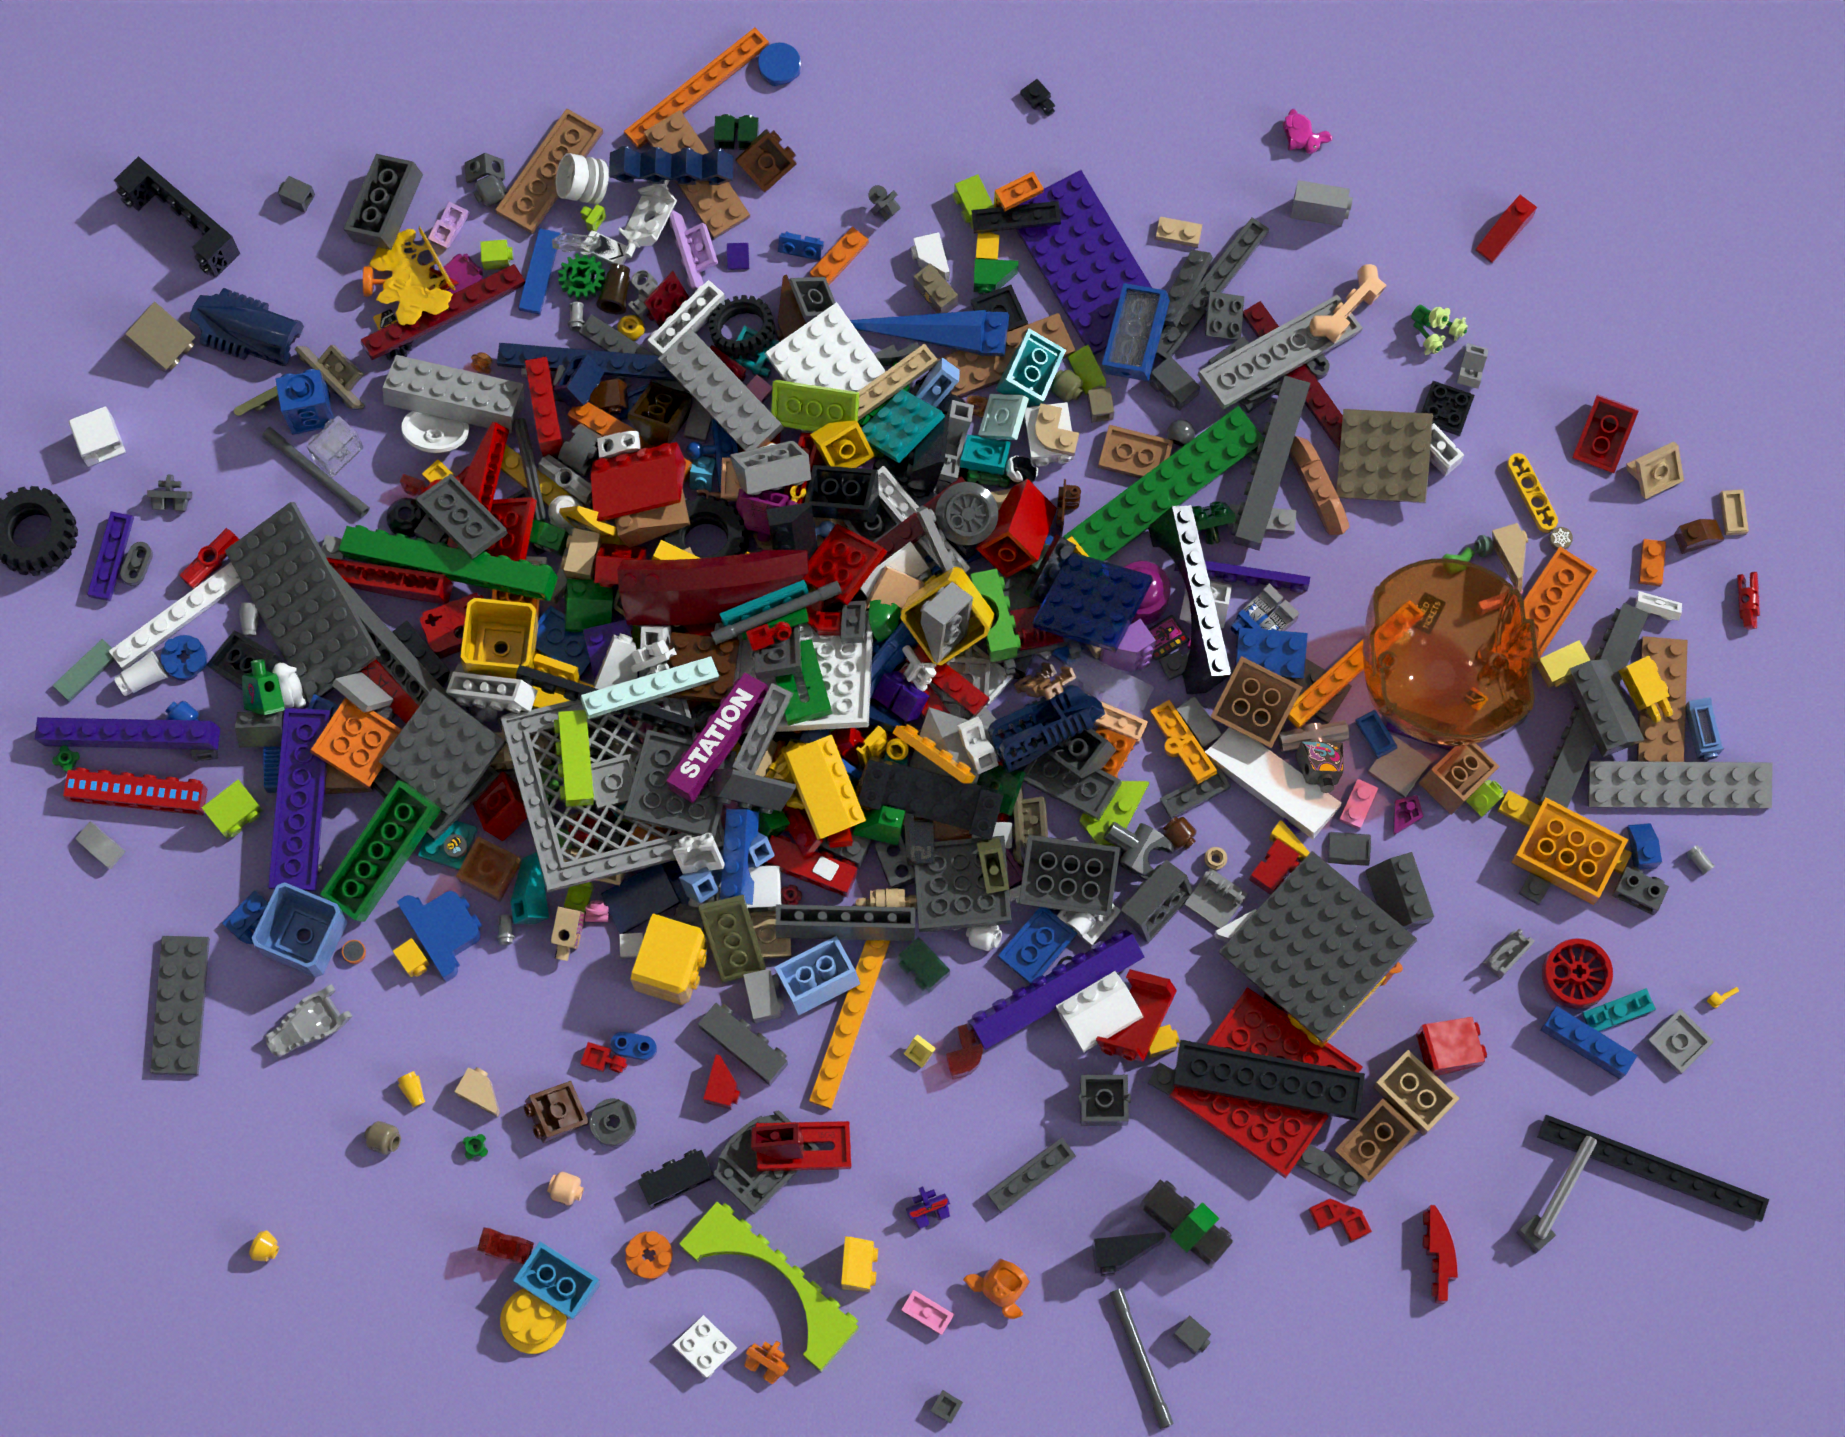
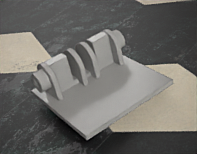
M1210 868L1206 871L1202 880L1184 905L1220 929L1229 922L1248 893Z

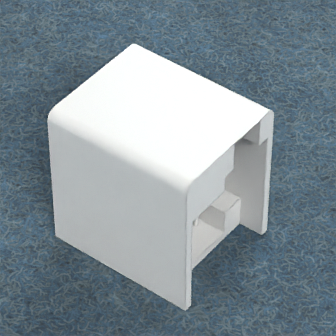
M106 406L68 421L80 455L88 467L126 453L115 421Z
M780 866L750 867L749 873L754 881L753 905H747L749 912L776 911V904L782 905Z

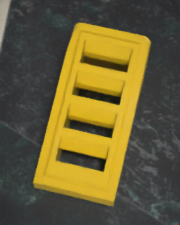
M1280 820L1271 832L1269 840L1273 843L1276 839L1280 840L1299 853L1298 860L1302 862L1310 852L1287 825Z

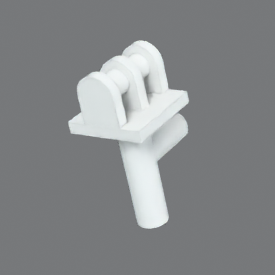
M906 645L902 651L910 664L903 674L908 681H913L919 690L925 691L927 684H930L932 681L931 677L936 675L934 669L936 664L921 663L910 645Z

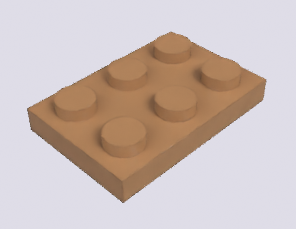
M1109 425L1098 468L1142 478L1170 457L1173 440Z

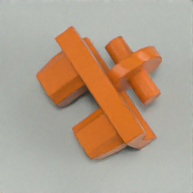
M765 1341L762 1347L754 1343L746 1352L748 1356L744 1366L755 1372L759 1365L763 1364L768 1368L763 1378L771 1384H774L780 1376L782 1377L790 1367V1365L782 1361L785 1354L778 1350L781 1345L778 1341L773 1346Z

